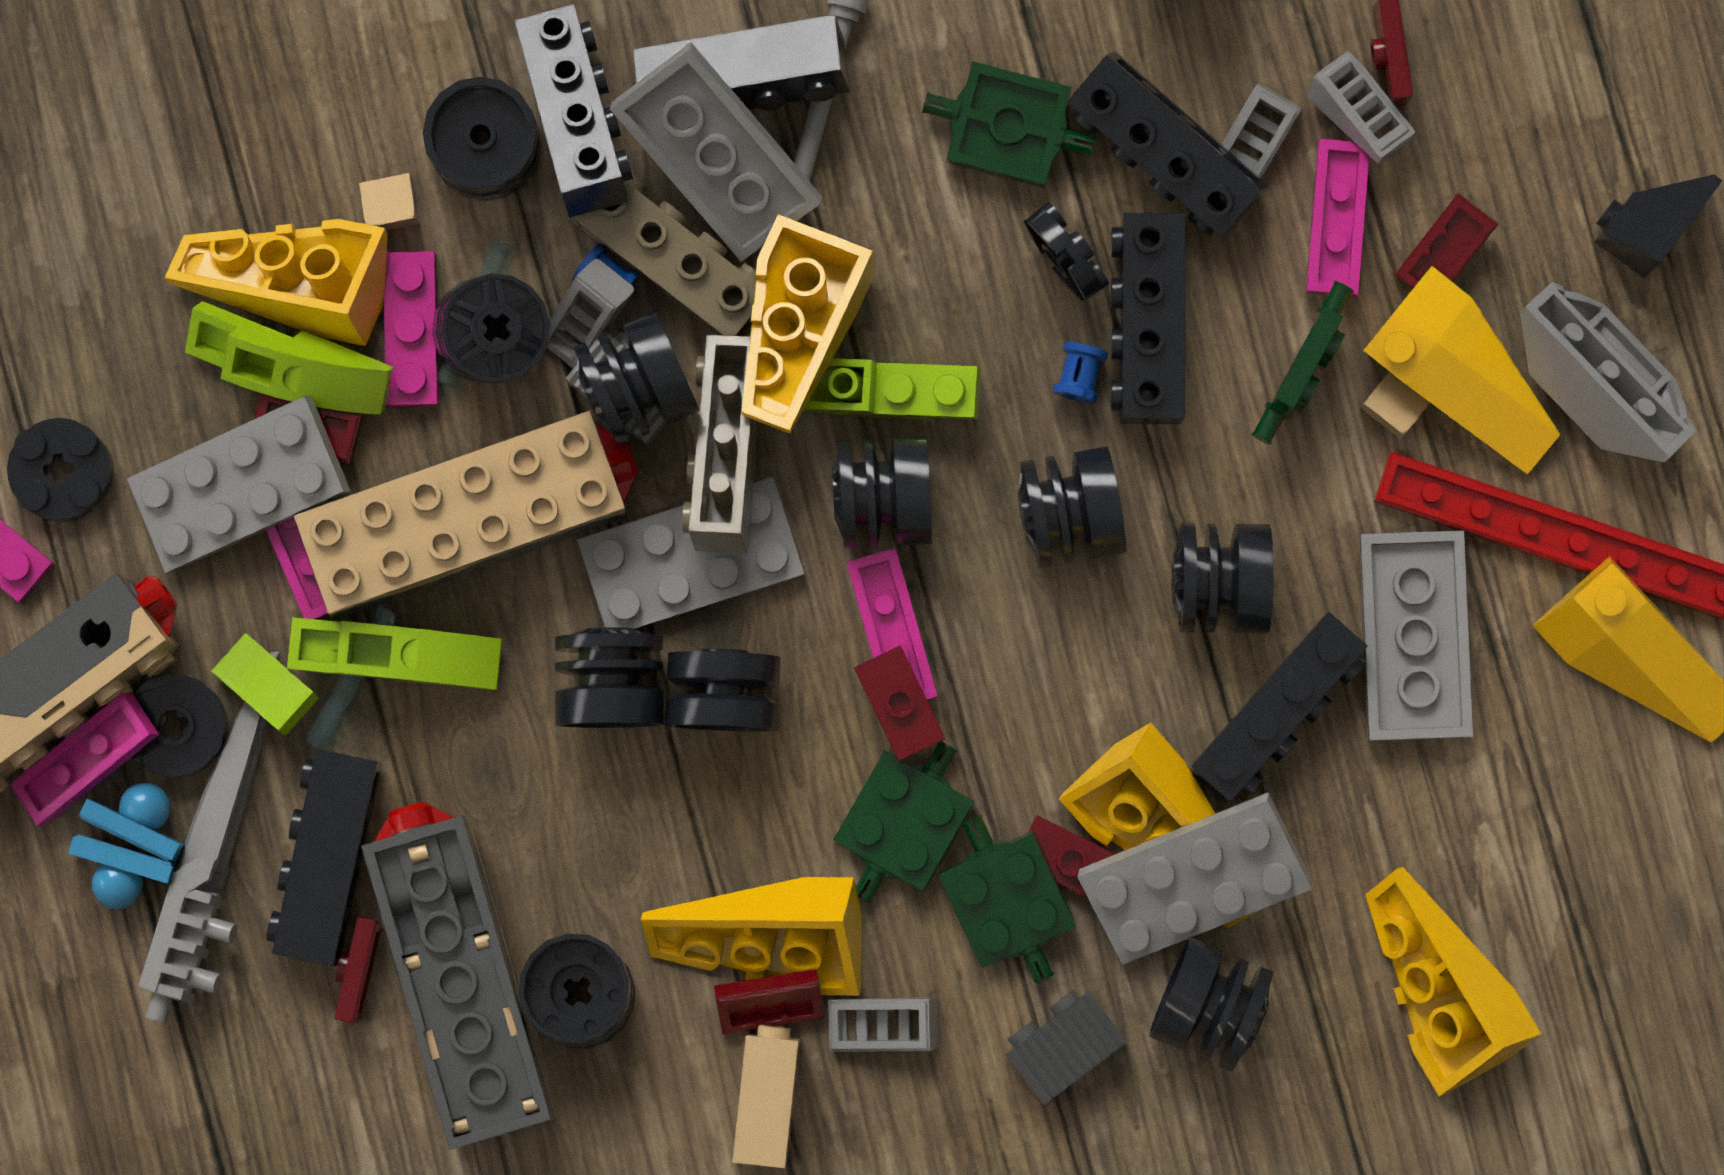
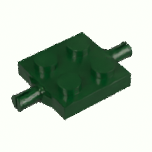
M972 61L966 86L957 97V100L927 92L922 113L951 120L952 140L946 163L1044 189L1051 163L1060 153V149L1090 157L1096 137L1066 129L1065 111L1071 87Z
M1334 281L1322 306L1317 308L1318 318L1313 324L1272 402H1266L1264 406L1266 409L1257 427L1251 434L1257 440L1271 445V441L1282 421L1288 418L1293 409L1302 413L1304 407L1307 406L1321 380L1312 375L1317 365L1324 368L1327 367L1345 336L1337 328L1343 319V316L1340 314L1350 295L1354 292L1345 284Z
M939 742L924 767L922 765L908 764L903 760L898 762L896 756L884 750L833 839L838 844L856 853L867 866L856 885L858 897L862 896V899L868 903L872 902L871 900L885 876L887 878L903 880L920 891L925 892L962 827L961 823L967 819L975 805L973 800L952 789L942 777L955 753L958 752L951 746H948L945 751L947 744L944 742Z
M981 814L974 816L972 820L971 818L965 820L961 824L968 835L974 851L964 861L941 870L938 875L981 969L1007 957L1023 956L1034 979V983L1041 982L1043 976L1045 980L1052 977L1054 972L1041 947L1051 938L1076 928L1077 923L1035 831L1033 830L1012 840L993 842Z

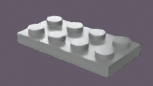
M692 42L611 102V112L741 262L764 245L778 214L798 221L821 204L822 195Z
M303 396L127 478L165 573H174L294 518L293 515L316 508L351 492L312 396Z
M774 477L753 483L747 553L695 551L690 534L683 533L682 529L684 505L577 539L604 626L634 628L638 630L805 576Z
M1464 531L1360 534L1359 556L1363 642L1368 645L1364 650V661H1366L1364 674L1367 741L1472 738L1473 721Z
M1269 792L1079 869L1077 877L1122 965L1312 890V879Z

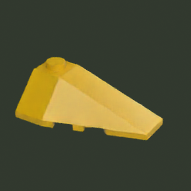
M1610 556L1532 625L1568 665L1711 743L1724 732V679Z
M1404 867L1394 870L1365 894L1382 953L1392 959L1399 982V987L1393 988L1398 1005L1405 1004L1414 1032L1407 1035L1412 1052L1439 1097L1448 1094L1508 1060L1542 1034L1512 985Z
M801 877L642 912L640 920L650 957L712 971L718 965L746 972L745 980L817 969L821 995L860 996L862 912L854 877Z

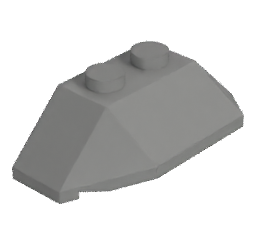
M1551 282L1520 311L1529 375L1600 449L1665 462L1696 432L1693 422L1687 418L1686 405L1676 379L1603 303L1580 293L1566 291L1563 286Z

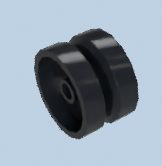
M479 76L455 82L438 94L427 111L423 128L426 153L433 167L444 183L463 197L483 201L507 197L524 186L538 166L542 144L534 114L522 95L501 80ZM486 131L490 138L489 141L483 145H478L476 135Z
M706 648L701 649V651L668 652L667 679L677 686L699 688V693L674 694L667 698L665 726L712 731H778L779 704L771 698L747 696V690H768L780 684L781 657L748 653L746 650Z

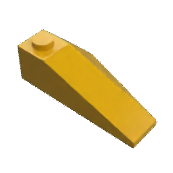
M779 214L777 215L757 258L750 346L747 355L742 405L743 416L791 434L853 323L875 276L872 250Z
M334 219L322 221V227L295 229L293 224L276 225V231L246 234L243 229L184 235L165 275V280L171 285L295 329L304 330L322 338L366 346L384 305L388 233L383 227Z
M1434 266L1430 267L1363 350L1403 383L1527 475L1560 436V432L1529 384L1524 380L1502 342L1497 338L1482 315L1474 299Z
M1151 722L1115 743L1067 788L1059 798L1060 802L1093 838L1106 847L1110 842H1113L1124 851L1216 814L1184 759ZM1259 911L1226 923L1224 926L1230 928Z

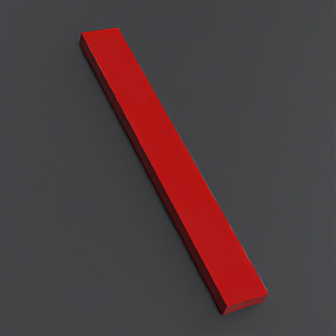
M1392 451L1389 453L1373 502L1458 531H1464V533L1588 575L1610 556L1644 594L1724 620L1723 563Z

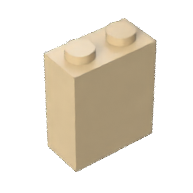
M759 1025L757 1035H746L732 1163L785 1168L787 1165L800 1039L790 1038L791 1028Z

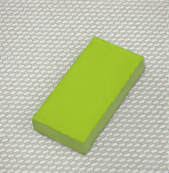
M247 633L239 639L211 671L284 736L291 731L320 698Z

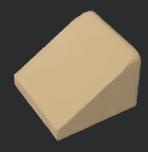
M410 173L359 183L365 224L383 227L386 230L420 224Z
M1389 371L1360 408L1397 438L1401 439L1430 402Z

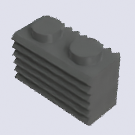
M1072 990L1049 1008L1054 1014L1052 1019L1040 1028H1037L1034 1022L1031 1021L1007 1039L1013 1048L1006 1052L1005 1055L1043 1105L1127 1043L1090 992H1086L1079 997L1075 990Z

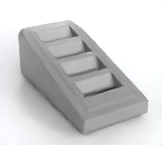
M1349 51L1345 52L1314 76L1307 98L1378 164L1414 139L1416 131L1366 68ZM1353 97L1357 98L1359 102L1351 106L1348 101ZM1371 111L1375 116L1365 123L1362 117ZM1386 125L1391 131L1378 140L1374 133Z
M1258 83L1222 142V145L1262 179L1303 108L1263 84ZM1259 103L1284 116L1281 124L1279 125L1255 111ZM1251 121L1273 134L1274 136L1270 143L1244 129L1247 123ZM1240 139L1261 151L1263 155L1260 160L1257 161L1233 147L1236 141Z
M594 259L576 275L549 320L550 329L547 348L574 368L578 361L573 347L579 344L561 331V326L579 341L585 342L588 349H590L598 339L597 336L601 335L604 330L606 332L609 330L633 294L634 287L601 260Z
M937 997L828 1000L829 1052L933 1051L939 1048V1002ZM848 1010H856L857 1040H848ZM869 1010H877V1040H870ZM891 1010H898L899 1039H891ZM912 1010H918L919 1039H912Z

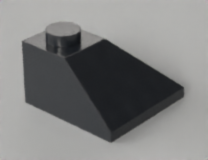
M1713 174L1635 192L1623 204L1614 199L1596 222L1603 231L1594 242L1642 278H1645L1663 261L1723 180Z

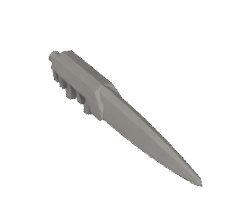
M271 652L270 654L279 661L280 652ZM245 701L223 744L197 807L177 864V869L171 878L138 985L143 989L153 992L145 1018L162 1024L166 1022L172 1000L192 1005L195 997L191 993L192 988L213 994L219 991L222 984V975L199 968L201 959L207 960L210 951L205 948L207 939L211 938L232 944L237 935V924L214 917L216 910H222L225 900L220 898L221 895L216 894V892L224 888L230 870V867H228L247 805L267 725V720Z

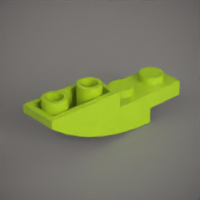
M201 301L192 308L185 353L221 367L220 379L252 391L291 402L303 396H312L316 407L377 415H381L385 411L394 369L393 366L304 330L300 331L296 336L290 337L204 301Z
M832 358L803 412L902 420L932 421V418L978 420L981 368L978 366L876 363L873 360Z
M292 617L287 669L498 691L503 639L388 625Z

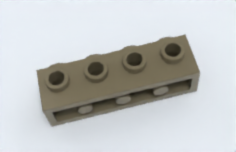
M633 176V180L624 182L629 199L628 202L570 218L572 224L598 244L604 245L608 252L630 269L640 273L644 280L715 335L742 336L752 324L751 315L755 296L756 270L745 263L738 269L723 257L728 250L706 232H703L698 238L683 225L687 218L676 208L664 200L659 206L643 195L647 187L635 176Z
M707 335L705 356H698L696 385L697 387H702L701 401L698 404L700 411L692 414L691 419L692 435H697L696 453H689L687 461V483L693 484L691 502L684 503L682 515L683 533L690 534L695 551L747 553L758 421L742 415L747 355L750 346V337Z

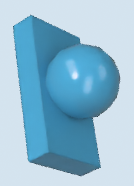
M148 782L136 783L129 787L121 796L119 812L96 800L86 799L79 813L80 819L168 862L176 863V861H179L184 843L157 831L167 821L170 812L169 799L160 787Z
M79 834L73 836L68 854L101 863L92 876L91 887L97 901L109 909H124L137 901L142 892L143 880L141 876L170 884L172 875L177 869V863L168 862L164 859Z

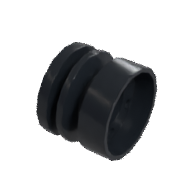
M490 273L462 281L443 296L434 313L432 336L438 355L452 372L468 381L501 383L521 377L539 362L548 345L550 322L544 302L530 285L514 276ZM500 316L504 321L500 326V330L505 334L503 339L494 337L487 340L483 336L488 329L483 323L484 318L491 320Z
M655 311L623 324L628 349L618 352L605 334L597 336L607 357L597 363L594 362L585 342L573 347L578 361V378L599 424L612 435L619 447L631 442L621 420L632 415L642 436L650 434L645 409L655 405L668 424H672L700 411Z
M927 436L893 437L889 461H878L873 439H864L865 462L853 463L852 440H839V450L834 469H832L834 518L842 535L844 548H857L856 525L859 524L869 525L870 547H878L881 523H892L898 546L932 544Z
M1107 446L1074 452L1072 476L1062 477L1054 456L1045 458L1047 481L1039 482L1033 460L1020 462L1021 475L1017 491L1020 516L1025 540L1035 554L1038 568L1052 566L1050 547L1052 542L1059 543L1064 564L1072 563L1074 539L1080 537L1084 538L1092 559L1126 553V536L1120 496L1111 455Z
M1181 523L1179 539L1172 554L1171 571L1172 603L1178 616L1180 632H1193L1196 609H1203L1205 631L1214 633L1220 609H1229L1234 633H1269L1273 606V540L1270 524H1236L1232 533L1230 547H1220L1216 525L1207 523L1204 547H1197L1195 524Z
M601 627L586 628L571 635L555 637L556 651L578 653V660L555 663V671L565 675L579 676V686L555 691L556 726L571 728H634L664 725V691L640 685V676L664 671L662 661L640 660V653L663 650L662 635L646 634L636 631L634 628Z
M567 933L546 940L530 954L520 974L519 998L525 1016L541 1034L567 1048L590 1049L609 1042L625 1028L634 1010L636 988L629 967L608 944L590 935ZM586 981H589L591 984L588 986L587 991L592 996L590 1002L584 1004L578 1001L571 1006L570 1002L573 999V995L568 991L570 985L575 983L582 986Z
M1189 937L1161 998L1148 1037L1182 1050L1194 1031L1203 1034L1199 1058L1209 1061L1218 1042H1222L1225 1045L1220 1057L1219 1067L1232 1072L1239 1059L1252 1046L1264 1020L1269 1005V988L1273 971L1259 967L1248 987L1243 982L1249 961L1242 958L1239 959L1228 977L1218 974L1222 960V950Z

